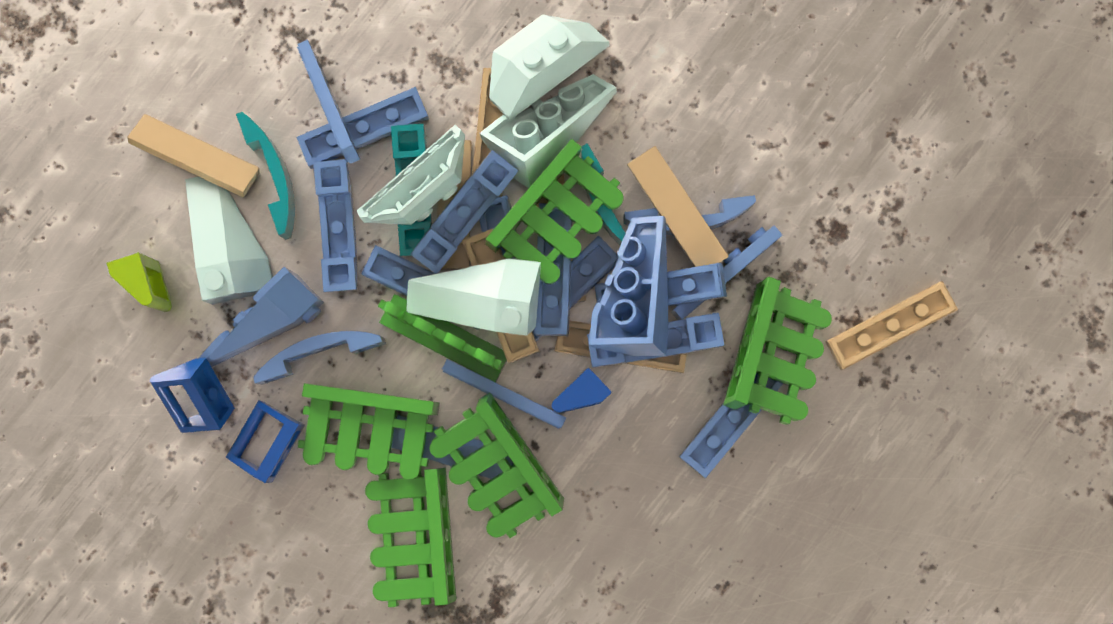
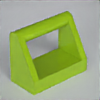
M138 252L106 263L110 276L140 304L162 312L171 310L172 303L159 261Z

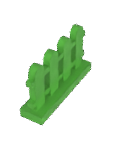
M573 139L566 144L487 236L485 243L495 253L502 247L506 251L503 255L505 259H512L514 257L520 260L541 262L540 280L545 284H554L558 281L560 270L553 262L560 254L567 259H575L579 256L581 244L575 236L581 229L588 234H596L601 230L603 221L596 212L602 204L608 209L615 210L622 205L624 200L623 193L617 188L620 182L615 178L609 182L593 169L591 165L594 163V160L589 156L585 160L581 159L579 155L582 147ZM565 172L569 179L562 185L558 182V179ZM576 183L596 198L589 207L570 192ZM544 197L549 202L541 210L536 205ZM555 208L575 223L568 232L549 217ZM523 222L527 225V228L519 235L515 230ZM534 232L554 248L547 257L527 241Z
M767 277L756 285L723 405L736 410L749 404L748 411L755 414L759 413L760 409L781 416L779 423L788 425L791 420H802L808 414L806 403L797 399L799 389H810L816 383L815 374L811 370L806 369L805 364L807 359L814 360L822 356L824 346L820 340L813 338L814 330L828 327L831 324L832 317L828 310L821 308L822 301L813 299L811 303L790 296L792 290L785 287L779 292L781 281ZM772 313H775V314H774V317H773V321L771 322L770 320H771ZM784 317L804 324L803 333L782 326ZM764 343H766L765 351L762 352ZM776 347L796 354L795 364L775 357ZM756 373H757V374H758L757 380H756V383H754L755 375H756ZM768 378L789 385L787 394L785 395L766 388Z
M396 294L393 295L390 302L381 300L378 307L385 312L379 322L380 324L495 383L497 382L507 362L502 349L448 321L408 313L406 311L407 300Z
M304 383L302 397L311 398L310 407L304 406L303 414L309 415L305 440H299L297 448L303 449V459L307 464H320L324 460L325 452L336 453L335 464L339 469L349 470L356 465L357 457L368 458V470L372 474L379 475L387 471L389 461L400 463L399 471L401 476L408 480L417 478L421 473L422 466L428 467L429 458H423L427 432L433 433L434 424H428L429 415L438 416L440 402ZM333 401L343 402L342 411L332 410ZM365 406L376 407L374 416L364 414ZM397 410L408 412L407 420L396 419ZM331 418L341 420L337 445L327 443ZM362 423L373 424L369 449L359 448ZM394 428L405 429L402 454L391 453Z
M490 392L478 400L475 408L476 412L468 408L462 414L465 419L447 430L440 426L434 431L437 437L430 444L431 454L436 458L451 455L456 463L450 468V481L456 485L469 481L474 490L469 494L468 506L474 511H482L488 507L493 514L486 526L490 536L498 538L507 534L511 538L517 534L515 528L530 518L535 517L537 521L544 518L545 513L543 510L546 509L551 517L563 510L564 497ZM490 429L496 438L492 439L486 430ZM478 436L484 445L464 457L459 448ZM509 456L514 465L511 466L505 457ZM497 463L503 472L483 484L478 474ZM525 483H528L533 490L531 493L524 485ZM516 490L521 499L502 510L496 501Z
M446 468L424 470L425 476H422L420 473L417 478L410 480L405 478L389 479V473H383L378 475L379 480L369 482L365 488V494L370 500H380L381 513L374 514L369 518L368 528L374 534H383L384 546L375 548L370 554V560L374 566L385 567L386 580H381L374 585L373 595L379 601H388V607L399 606L398 600L421 598V605H429L432 603L431 598H434L435 606L448 605L456 601ZM423 497H426L427 510H424ZM413 498L414 511L392 512L391 499ZM426 530H429L430 543H427ZM416 531V544L394 546L393 533ZM429 564H432V576H429ZM418 565L419 577L397 579L396 566Z

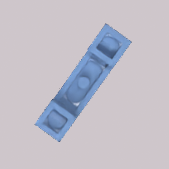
M492 150L445 207L411 252V255L435 274L439 273L457 250L458 245L496 197L502 193L518 170Z
M342 159L313 162L315 190L319 200L323 292L357 290L356 233L347 161Z
M755 195L722 199L719 204L720 213L702 215L711 230L721 227L748 211L756 202ZM656 208L624 212L623 221L625 225L629 226L632 218L658 216ZM666 225V235H673Z
M719 313L669 322L666 356L725 346ZM587 334L588 344H589L590 334ZM589 345L592 367L666 357L630 356L594 348Z
M360 331L331 332L307 338L289 346L271 358L254 375V382L263 385L294 375L290 365L292 361L344 344H348L351 353L357 354L385 345V338L380 335Z

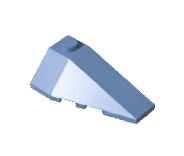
M664 216L636 217L631 219L617 252L619 258L612 275L608 274L604 283L606 289L600 303L596 302L593 309L589 345L594 348L630 356H666L669 325L666 218Z
M283 267L255 294L253 299L257 303L254 307L244 312H239L233 319V326L235 328L231 332L227 330L221 333L199 358H207L209 364L213 367L301 325L304 321L306 323L311 322L321 312L319 307L324 302L299 275Z

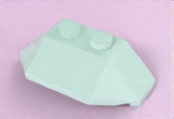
M541 15L493 51L490 101L509 120H512L609 47V41L590 23Z
M454 125L357 210L361 220L364 223L412 225L416 220L421 222L426 219L433 211L432 206L440 199L447 200L457 191L458 187L456 185L461 182L465 142V134L462 130Z

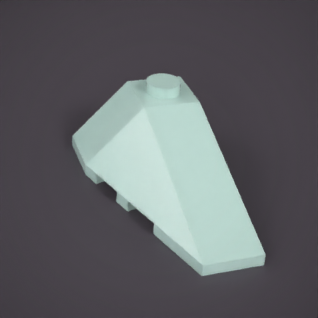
M592 74L559 89L558 95L544 102L538 99L531 105V108L522 111L512 120L502 115L480 133V137L490 151H495L518 170L513 178L530 188L571 139L575 142L579 140L617 93V89L615 86Z
M199 176L185 179L195 268L202 301L213 305L255 295L273 278L270 261L255 238L249 224L246 223L230 192Z
M507 258L492 263L409 279L406 311L416 315L489 331L527 336L536 328L541 262Z

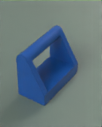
M207 358L193 359L150 378L151 385L181 433L221 430L235 409ZM183 385L199 414L187 418L169 386Z
M588 368L554 399L552 408L556 413H564L601 404L612 392Z
M258 400L226 458L264 483H272L305 425L271 405ZM268 413L284 425L260 467L241 456L263 417Z

